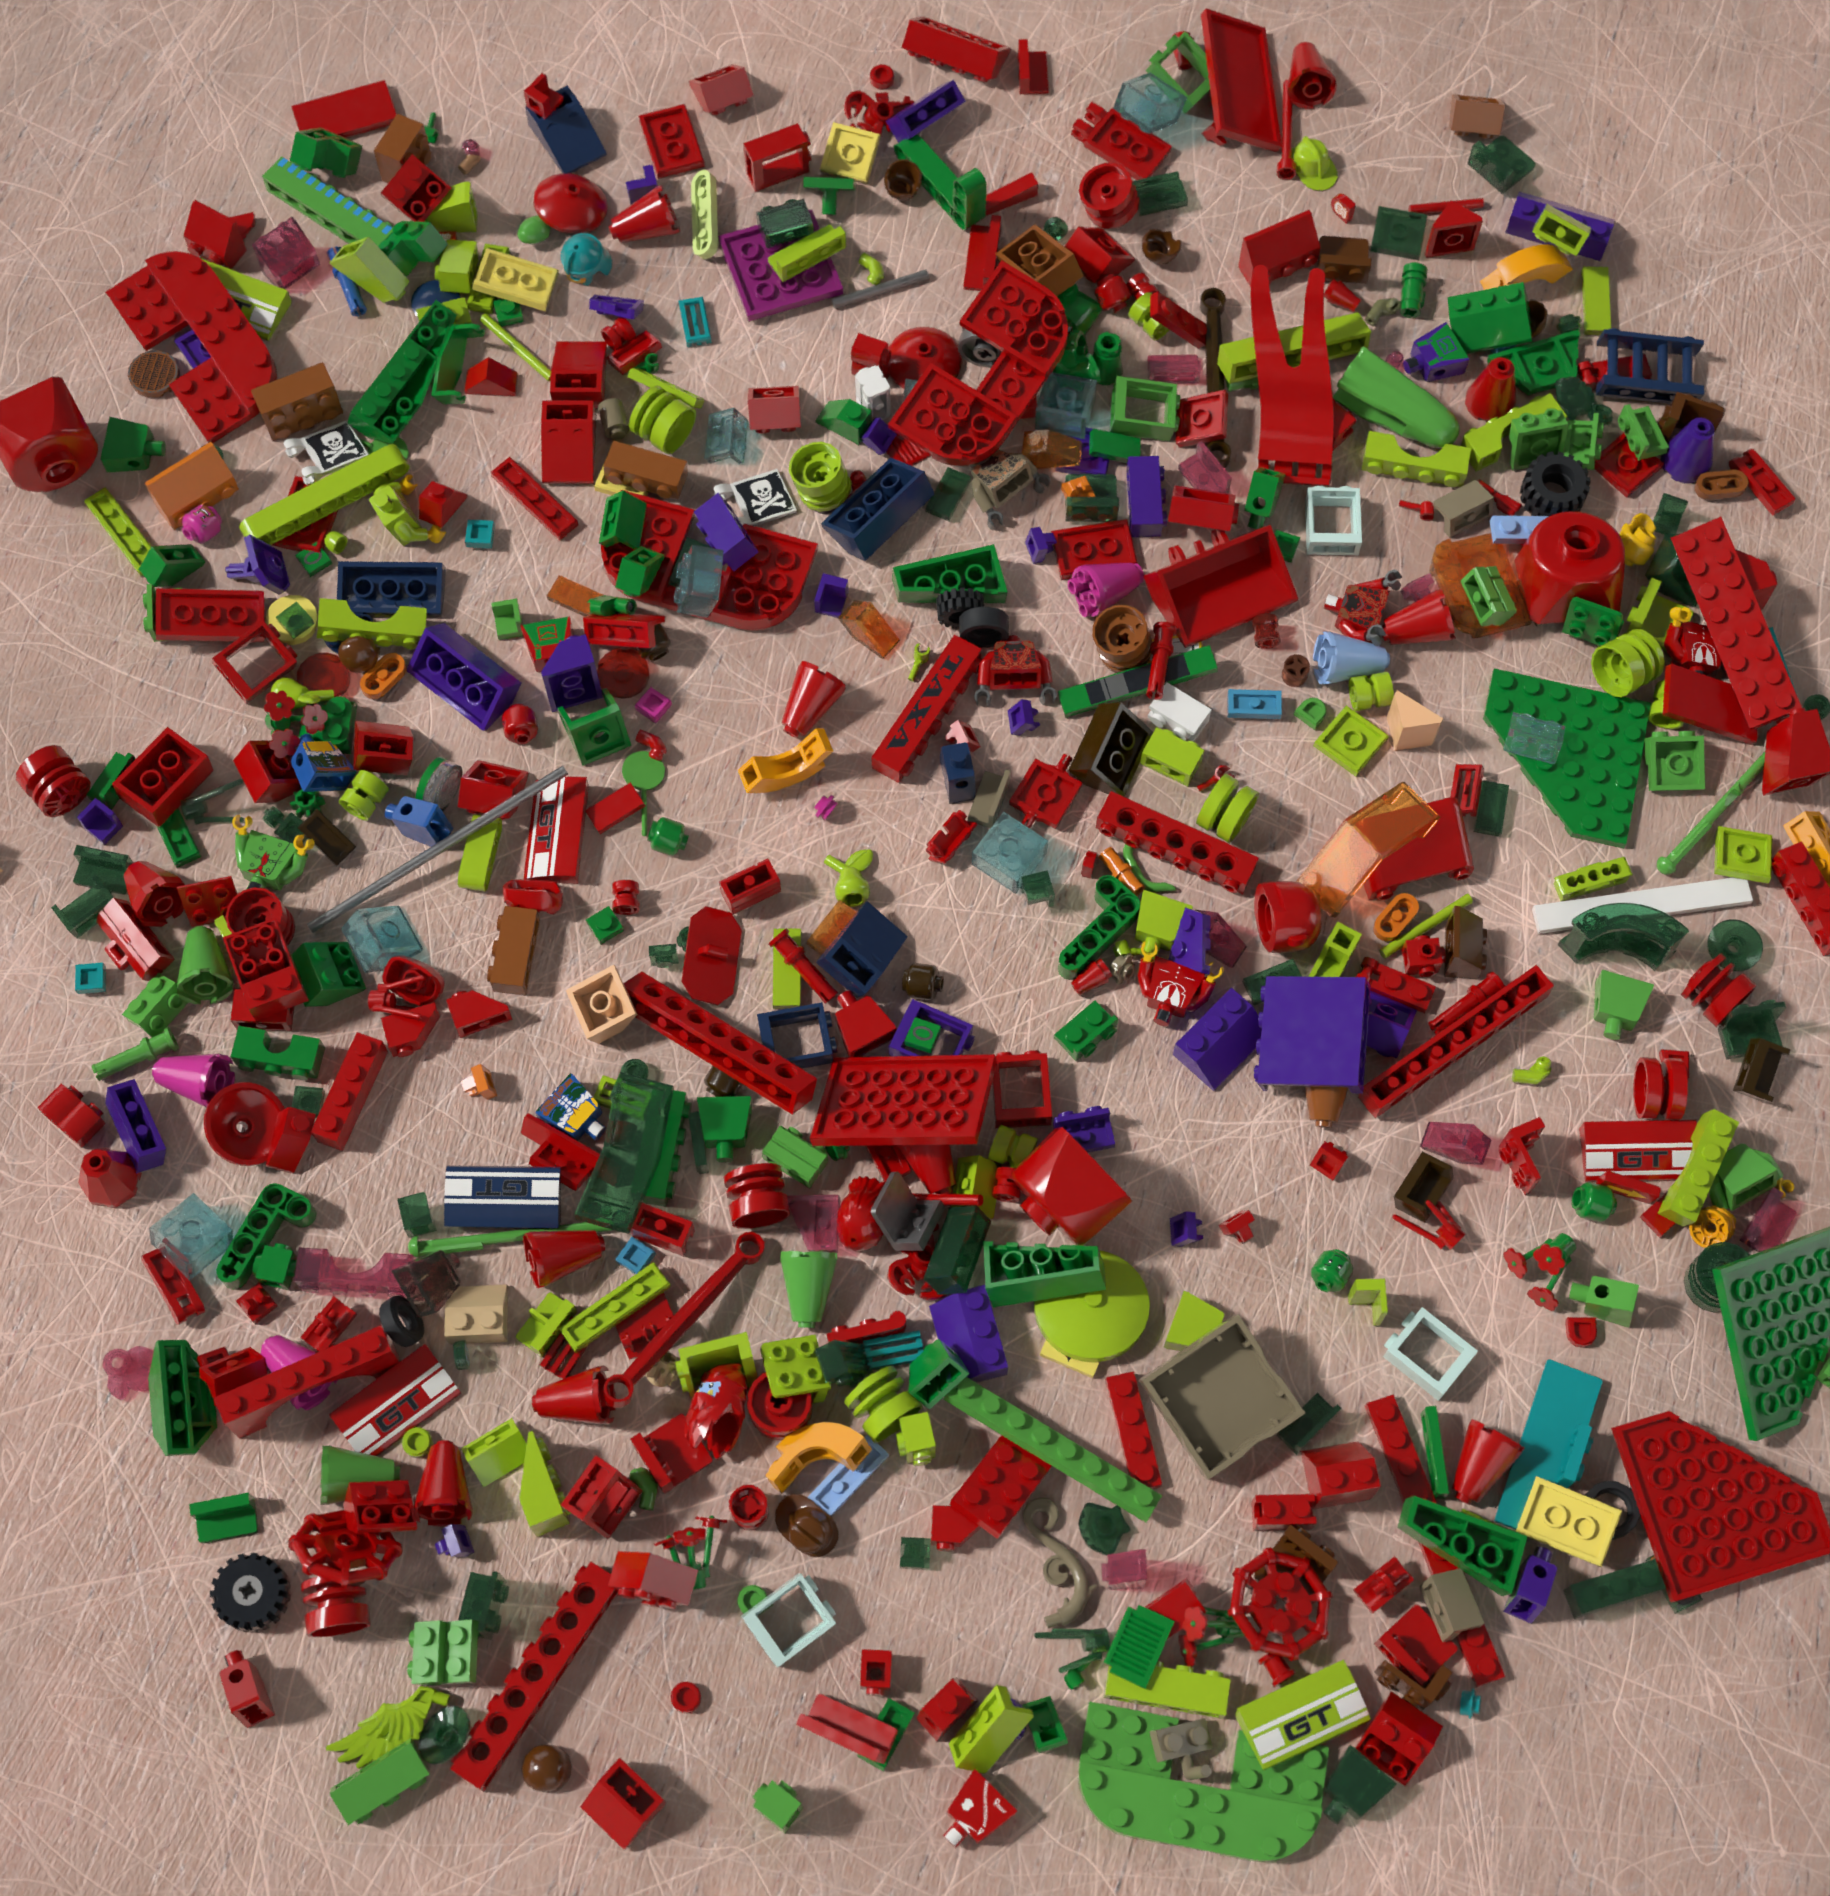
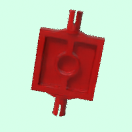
M1063 754L1056 766L1046 764L1035 758L1009 800L1010 806L1022 811L1026 815L1018 826L1021 831L1024 829V832L1028 833L1034 821L1043 822L1054 829L1058 827L1082 787V782L1071 777L1066 772V769L1073 760L1071 756L1067 758V754Z

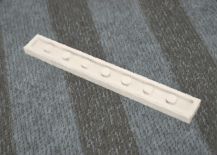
M1726 878L1534 905L1532 912L1537 932L1542 934L1751 904L1753 899L1748 880Z

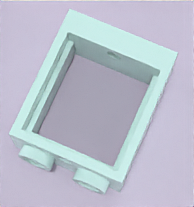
M1325 486L1308 487L1305 497L1307 555H1359L1362 545L1360 488L1349 486L1339 488H1326ZM1314 506L1350 507L1351 533H1315Z
M1422 1307L1417 1314L1411 1311L1401 1324L1405 1329L1400 1335L1394 1332L1384 1345L1388 1350L1383 1357L1439 1401L1478 1351ZM1420 1322L1461 1353L1439 1382L1398 1350Z
M798 1573L741 1616L777 1668L836 1624L832 1618L836 1615L835 1611L827 1600L823 1602L819 1600L815 1594L819 1589L809 1575L804 1578L802 1574ZM798 1585L823 1621L781 1652L757 1615Z

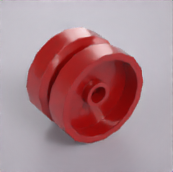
M1102 163L1086 172L1080 181V199L1089 219L1095 225L1103 229H1114L1125 225L1138 211L1140 202L1138 192L1133 184L1130 173L1124 166L1117 163Z
M1639 1058L1633 1082L1634 1108L1639 1119H1656L1660 1113L1664 1120H1681L1685 1113L1688 1096V1078L1684 1061L1680 1058H1666L1660 1064L1657 1058Z
M766 1372L761 1374L752 1383L748 1392L747 1407L753 1426L761 1435L772 1440H783L792 1432L809 1424L812 1417V1398L810 1393L775 1398L771 1393ZM779 1402L784 1403L780 1406V1408L775 1407L776 1404Z

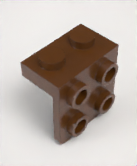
M1321 236L1319 239L1321 248L1318 257V268L1324 271L1325 281L1335 279L1338 282L1341 280L1342 282L1367 284L1372 258H1369V241L1362 238Z
M1677 392L1671 405L1666 404L1657 424L1666 442H1668L1675 427L1683 429L1696 418L1709 420L1714 426L1715 433L1726 410L1716 403L1706 402L1694 398L1690 394Z
M1290 1525L1273 1547V1551L1301 1558L1306 1556L1310 1559L1312 1568L1321 1581L1324 1582L1339 1563L1334 1559L1336 1555L1326 1546L1321 1545L1319 1547L1310 1540L1311 1535L1299 1526L1294 1528ZM1276 1564V1570L1279 1573L1287 1572L1292 1574V1571L1295 1569ZM1264 1567L1254 1573V1579L1257 1582L1267 1576ZM1302 1575L1299 1581L1309 1595L1315 1594L1304 1575Z
M1386 1660L1374 1671L1379 1676L1377 1681L1382 1686L1391 1691L1395 1688L1404 1695L1402 1699L1417 1709L1420 1707L1424 1710L1434 1700L1438 1702L1452 1685V1682L1448 1679L1453 1672L1444 1665L1433 1673L1424 1688Z

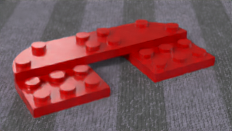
M171 251L159 253L145 260L147 266L105 292L145 351L150 350L188 325L192 328L211 358L168 385L207 442L215 443L260 413L251 390L277 380L276 365L257 332L215 272L204 260L185 252Z
M1002 260L959 321L961 327L1002 351L976 390L938 366L930 363L888 423L889 429L930 453L932 459L943 464L953 466L972 465L993 455L1004 443L1059 363L1067 345V318L1065 309L1057 296L1039 282Z
M625 491L647 505L640 546L665 556L648 591L640 596L632 597L624 594L623 590L616 588L622 594L637 601L743 630L770 628L786 620L797 609L803 598L802 592L818 551V543L744 523L743 527L757 548L758 553L735 571L729 565L726 571L679 559L695 517L694 509ZM621 542L609 547L601 545L604 569L614 587L622 558L634 551V549Z

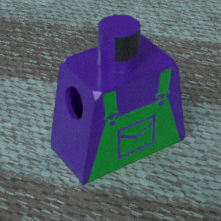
M1445 322L1414 341L1410 353L1411 358L1403 361V367L1408 375L1420 371L1425 381L1432 382L1464 374L1469 358L1448 323Z
M1536 1547L1533 1555H1529L1521 1564L1513 1592L1508 1596L1503 1612L1531 1624L1546 1607L1557 1572L1556 1565L1550 1563L1553 1553L1549 1549Z

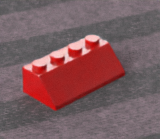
M924 16L909 19L901 47L908 50V55L916 58L928 57L930 58V63L938 66H944L945 63L953 66V71L960 74H966L967 71L975 74L974 78L983 82H988V79L997 78L1011 50L1008 46Z

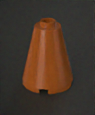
M1304 1086L1310 1121L1315 1122V1127L1332 1128V1123H1338L1348 1087Z

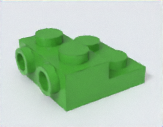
M1550 408L1543 414L1532 415L1524 413L1520 415V418L1512 419L1509 434L1512 450L1509 464L1513 471L1529 468L1533 460L1536 461L1540 455L1546 457L1548 452H1553L1554 455H1557L1558 452H1564L1568 422L1562 410L1558 411L1557 409Z
M1667 731L1652 732V737L1645 738V765H1648L1649 791L1704 790V736H1695V731H1679L1678 736H1668Z
M436 1620L414 1622V1630L409 1634V1644L413 1648V1660L407 1666L408 1676L412 1679L411 1684L437 1686L476 1683L479 1621L461 1620L446 1622Z

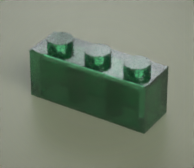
M978 1206L951 1207L948 1210L923 1278L939 1295L967 1292L983 1247V1241L986 1239L992 1222Z
M1654 1559L1572 1584L1563 1591L1573 1618L1576 1619L1658 1594L1666 1589Z

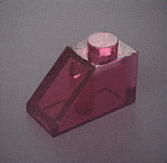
M1196 909L1195 911L1211 916V929L1209 931L1210 950H1205V953L1226 966L1233 968L1247 946L1218 912Z
M1428 1122L1420 1147L1460 1164L1483 1165L1492 1140L1474 1124Z
M1146 1549L1107 1555L1106 1563H1101V1581H1107V1590L1143 1589L1147 1581Z

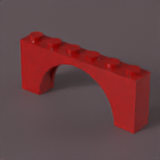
M380 1325L221 1394L214 1399L224 1425L241 1439L266 1428L268 1417L277 1408L308 1390L353 1376H372L377 1379L401 1360L392 1339Z

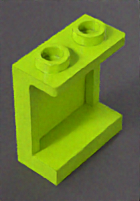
M747 1332L678 1349L680 1360L675 1361L683 1393L689 1392L691 1401L695 1394V1386L700 1385L701 1376L704 1372L716 1366L740 1364L741 1372L745 1373L748 1388L758 1378Z

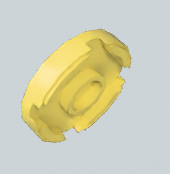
M288 595L280 597L271 604L266 612L265 623L267 625L272 624L281 635L278 639L282 643L297 645L304 643L314 635L318 624V614L315 606L309 599L300 595Z

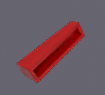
M1031 172L987 194L986 216L1038 196L1039 183Z

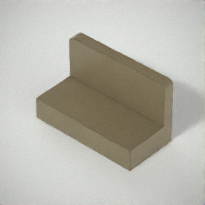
M1474 480L1436 499L1433 502V506L1444 517V532L1451 538L1492 517L1494 497L1477 480Z
M1005 769L1003 776L988 771L984 772L968 815V821L976 822L978 825L990 829L994 828L1010 785L1011 770Z
M1462 1569L1431 1575L1419 1586L1442 1642L1453 1640L1462 1631L1478 1628L1484 1624Z

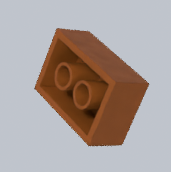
M1036 224L996 253L999 262L1001 260L1051 290L1056 296L1073 286L1083 277L1074 254Z
M323 362L251 390L272 441L287 438L290 434L303 429H309L318 423L332 420L344 413L334 384Z

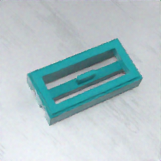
M703 296L678 300L687 347H692L693 343H697V346L702 345V342L705 341L707 344L712 343ZM694 304H699L704 335H700ZM687 305L690 307L695 336L690 337L685 306Z
M920 1330L863 1341L868 1371L891 1365L897 1366L911 1363L923 1352ZM914 1339L916 1341L915 1343L904 1344L872 1351L870 1350V1348L882 1345H888ZM915 1349L918 1351V1354L876 1362L872 1361L873 1357Z

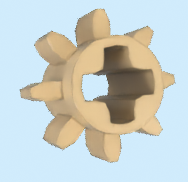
M667 1352L647 1372L646 1377L648 1381L657 1387L671 1386L672 1382L677 1381L679 1377L675 1361H678L677 1357L673 1353Z

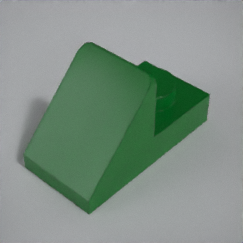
M1051 1696L1022 1705V1708L1032 1710L1033 1718L1028 1723L1036 1752L1041 1753L1068 1744Z

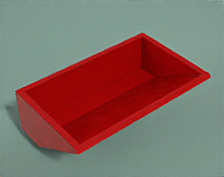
M1271 524L1229 540L1224 530L1214 529L1211 531L1214 547L1205 550L1201 540L1195 541L1193 544L1197 554L1187 558L1178 545L1168 548V555L1171 564L1143 575L1153 602L1165 620L1176 626V636L1184 648L1298 601V595Z

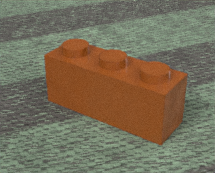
M613 441L603 465L605 480H609L615 485L623 484L633 487L640 492L648 491L666 499L673 498L679 500L688 476L687 461L617 441Z
M505 906L503 915L498 916L497 931H500L498 940H494L492 946V956L495 959L493 966H489L487 972V982H490L494 992L527 995L540 925V917L537 910Z

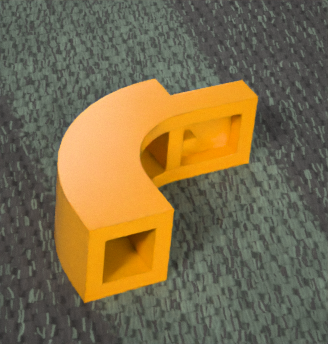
M1541 244L1522 249L1504 258L1496 264L1498 269L1481 280L1480 283L1484 290L1521 282L1527 283L1536 279H1544L1554 284L1572 271L1573 268L1565 254L1557 246Z
M816 728L801 743L784 753L774 756H752L738 769V773L747 793L777 791L802 782L824 768L823 760L833 752V748L824 728Z
M831 1422L810 1424L792 1432L776 1446L782 1456L772 1463L765 1476L771 1485L783 1494L798 1474L810 1463L821 1459H832L854 1472L872 1449L864 1436L850 1427Z

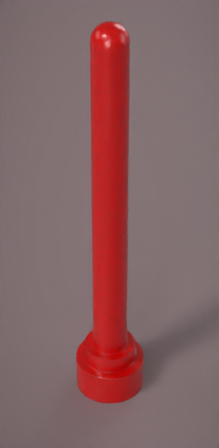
M1289 79L1283 82L1282 159L1277 164V176L1282 180L1293 179L1296 176L1297 165L1292 159V102L1288 95Z

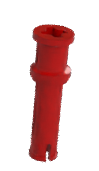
M1162 621L1153 625L1155 637L1154 642L1150 644L1153 658L1146 696L1152 699L1153 692H1155L1154 700L1163 698L1168 657L1174 651L1172 640L1173 636L1176 635L1177 628L1169 622Z
M787 928L769 942V946L775 947L783 956L784 963L789 966L792 965L824 1004L838 994L834 987L830 985L826 978L806 957L804 947L798 946L790 937Z
M1490 971L1486 974V979L1478 985H1472L1468 988L1467 995L1435 1019L1428 1022L1432 1031L1436 1028L1434 1034L1437 1035L1504 988L1505 985L1500 977Z

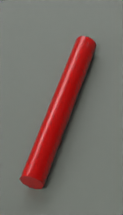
M1483 198L1454 201L1467 209L1484 207ZM1450 201L1409 205V214L1442 212Z
M913 1193L917 1200H941L943 1205L982 1206L984 1202L982 1194Z

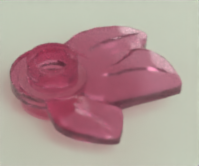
M135 1346L128 1351L113 1349L105 1355L103 1369L109 1375L107 1387L115 1398L123 1401L130 1389L140 1392L149 1391L148 1377L150 1370L148 1367L151 1366L153 1350L144 1346ZM115 1358L123 1360L124 1363L121 1368H114L112 1366V1361Z

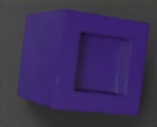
M653 164L643 166L645 178L626 182L630 205L657 187Z
M823 573L814 600L815 613L835 618L841 617L849 593L848 579Z
M97 798L77 816L84 829L103 845H106L123 827L117 815Z

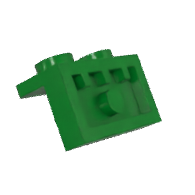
M1094 1000L1056 1032L1054 1039L1075 1061L1079 1060L1082 1056L1087 1058L1096 1050V1044L1102 1039L1105 1041L1109 1040L1117 1032L1118 1018L1116 1015L1111 1017Z

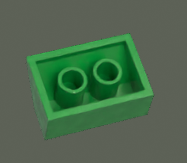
M1524 282L1447 297L1451 330L1466 354L1532 342L1529 303Z

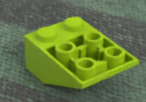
M531 1431L528 1432L519 1500L530 1529L536 1537H539L570 1524L567 1515L572 1513L561 1506L566 1497L563 1492H558L557 1488L562 1486L557 1471L552 1464L548 1465L547 1463L548 1460L552 1459L546 1443H544L543 1438H537L534 1432Z

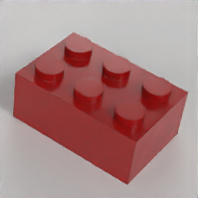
M166 727L112 785L119 799L160 827L214 770L209 757L169 727Z

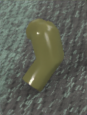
M1397 298L1376 301L1365 318L1366 323L1375 326L1381 316L1395 314L1401 308L1400 301Z

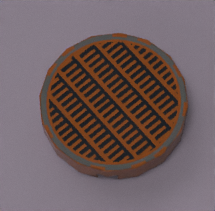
M150 350L140 354L133 359L128 368V378L131 386L139 395L147 398H158L164 396L163 393L167 391L171 392L172 389L168 384L180 377V370L176 360L169 353L160 350Z

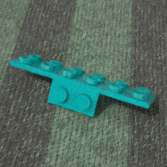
M1551 1359L1546 1361L1519 1442L1525 1449L1511 1466L1496 1511L1495 1522L1515 1530L1517 1529L1536 1476L1567 1489L1575 1480H1581L1585 1465L1581 1463L1584 1453L1588 1454L1594 1441V1438L1590 1436L1592 1427L1589 1426L1601 1389L1602 1379Z

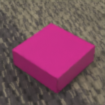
M650 687L634 707L636 711L656 724L672 706V701Z

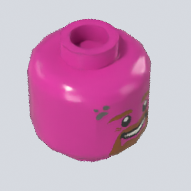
M199 505L183 516L182 532L188 540H194L196 543L203 544L220 533L222 519L213 507Z

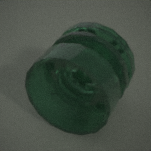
M1729 1242L1714 1243L1706 1247L1685 1271L1684 1286L1691 1301L1702 1310L1713 1313L1721 1312L1712 1269L1750 1256L1749 1253L1740 1246Z

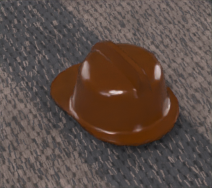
M798 1494L787 1496L779 1502L775 1511L777 1529L797 1550L810 1557H821L829 1554L835 1548L839 1536L836 1522L816 1503L806 1496Z

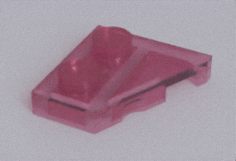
M787 1195L789 1208L807 1250L838 1253L839 1237L836 1226L838 1209L841 1202L840 1196Z

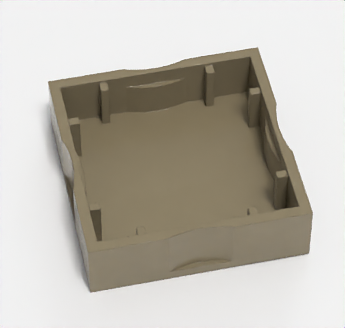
M1239 1314L1231 1316L1139 1379V1382L1202 1476L1207 1480L1243 1457L1256 1443L1272 1437L1305 1414L1283 1379L1268 1364L1262 1348Z

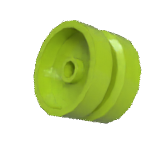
M1224 774L1206 799L1197 817L1196 824L1207 831L1214 829L1218 825L1217 837L1230 844L1249 819L1260 793L1249 786L1243 787L1237 793L1239 781L1228 774Z

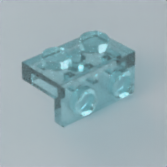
M730 408L709 414L704 459L709 463L732 458L738 464L744 463L749 424L748 419L737 409Z
M1513 712L1503 750L1555 764L1563 744L1565 726L1555 721L1537 719L1526 713L1519 714Z

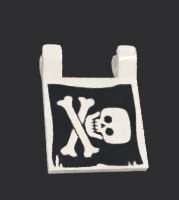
M347 420L303 438H290L284 441L285 452L288 457H296L305 449L314 462L315 466H307L301 470L304 476L303 481L308 486L317 482L323 476L336 472L369 455L351 426L347 424Z
M778 469L731 484H718L714 487V495L719 493L724 500L734 495L743 517H738L742 525L745 523L757 526L797 512Z

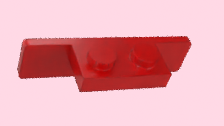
M530 1113L524 1116L521 1134L541 1145L530 1157L529 1165L533 1167H561V1183L574 1191H577L590 1175L612 1187H616L622 1170L620 1165L595 1152L589 1146L583 1145L569 1137L566 1133L550 1126L542 1119Z

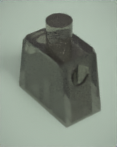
M442 1250L422 1255L392 1270L394 1277L418 1318L437 1313L460 1286V1279L455 1272L460 1266V1260L453 1253L445 1255Z

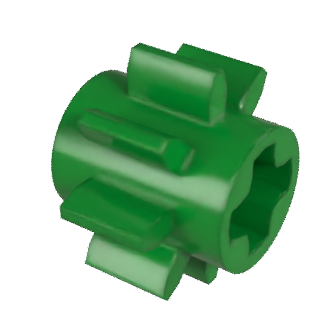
M301 789L298 792H293L295 801L290 802L292 810H296V815L299 819L303 816L308 818L316 809L322 813L320 806L325 805L326 802L320 796L319 791L304 792Z

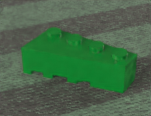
M994 544L893 567L892 582L898 603H936L940 594H943L944 591L951 592V589L956 588V591L960 590V588H965V590L972 588L973 591L978 590L980 594H983L984 603H1006L1008 591Z
M983 1241L985 1289L993 1308L1106 1290L1105 1266L1098 1246L1061 1245L1059 1248L1047 1247L1046 1244L1037 1243L1032 1247L1019 1246L1015 1242H1007L1006 1245H994L993 1241Z
M1417 1496L1405 1499L1397 1526L1398 1529L1454 1566L1462 1569L1498 1595L1506 1596L1512 1594L1528 1536Z

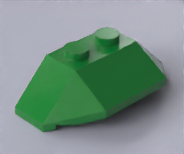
M157 1340L148 1377L153 1436L165 1456L195 1455L217 1428L214 1399L207 1383L200 1378V1367L196 1360L199 1354L191 1348L187 1340Z

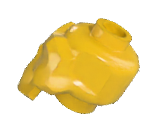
M1646 513L1635 515L1630 524L1625 523L1619 533L1625 548V564L1631 567L1633 564L1644 565L1655 551L1656 536L1653 532L1656 530V527Z

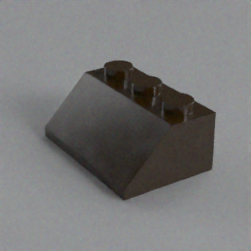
M1122 702L1099 704L1068 771L1088 787L1108 795L1112 791L1125 797L1141 761L1142 752L1153 731Z

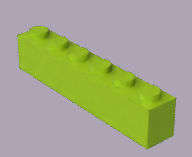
M1359 312L1325 320L1328 360L1357 354L1363 346L1368 349L1371 330ZM1303 325L1278 331L1287 364L1291 367H1297L1301 363ZM1253 337L1220 345L1217 364L1229 384L1258 377Z

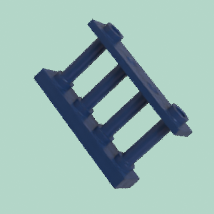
M1616 328L1604 329L1597 340V346L1608 347L1607 375H1603L1596 386V396L1671 404L1676 393L1679 392L1690 394L1694 398L1701 400L1704 395V385L1693 383V356L1696 357L1701 350L1704 340L1695 339L1690 336L1682 338L1620 331ZM1618 348L1633 350L1632 378L1618 375ZM1643 351L1657 352V380H1649L1643 377ZM1668 354L1682 355V383L1670 382L1668 380Z

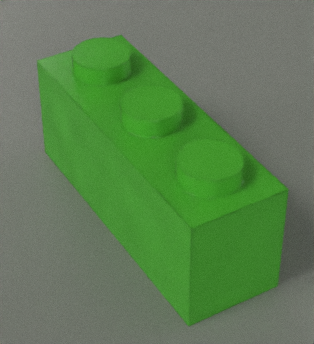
M412 1738L331 1787L329 1794L347 1825L353 1822L359 1825L373 1815L372 1810L378 1806L383 1805L386 1808L400 1798L399 1793L405 1789L410 1788L413 1791L427 1781L425 1777L429 1775V1767Z

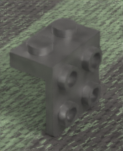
M891 1172L871 1209V1214L895 1251H923L945 1207L941 1200H917L899 1172Z

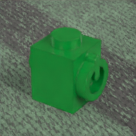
M275 1243L274 1247L265 1245L264 1250L261 1249L257 1253L253 1264V1276H256L255 1278L261 1285L289 1291L292 1278L297 1277L300 1268V1261L290 1246Z

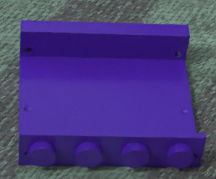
M1266 976V984L1261 987V1001L1264 1002L1263 1012L1259 1013L1258 1018L1259 1028L1262 1029L1261 1039L1258 1038L1256 1042L1259 1065H1256L1254 1068L1255 1082L1263 1091H1267L1268 1085L1348 1087L1351 1093L1363 1094L1371 985L1366 977Z

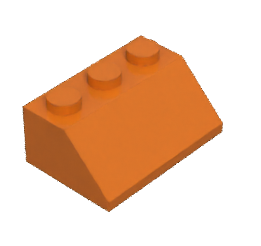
M212 442L207 443L145 482L157 509L173 530L183 526V516L197 506L213 507L223 499L230 498L234 492L239 490L234 476Z

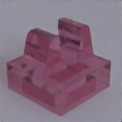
M1428 573L1406 584L1400 592L1404 599L1412 597L1416 602L1431 593L1429 587L1434 583L1431 574Z

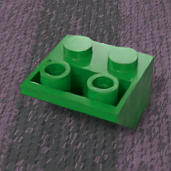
M303 942L291 954L309 1000L303 1003L305 1007L329 1006L367 989L348 942Z

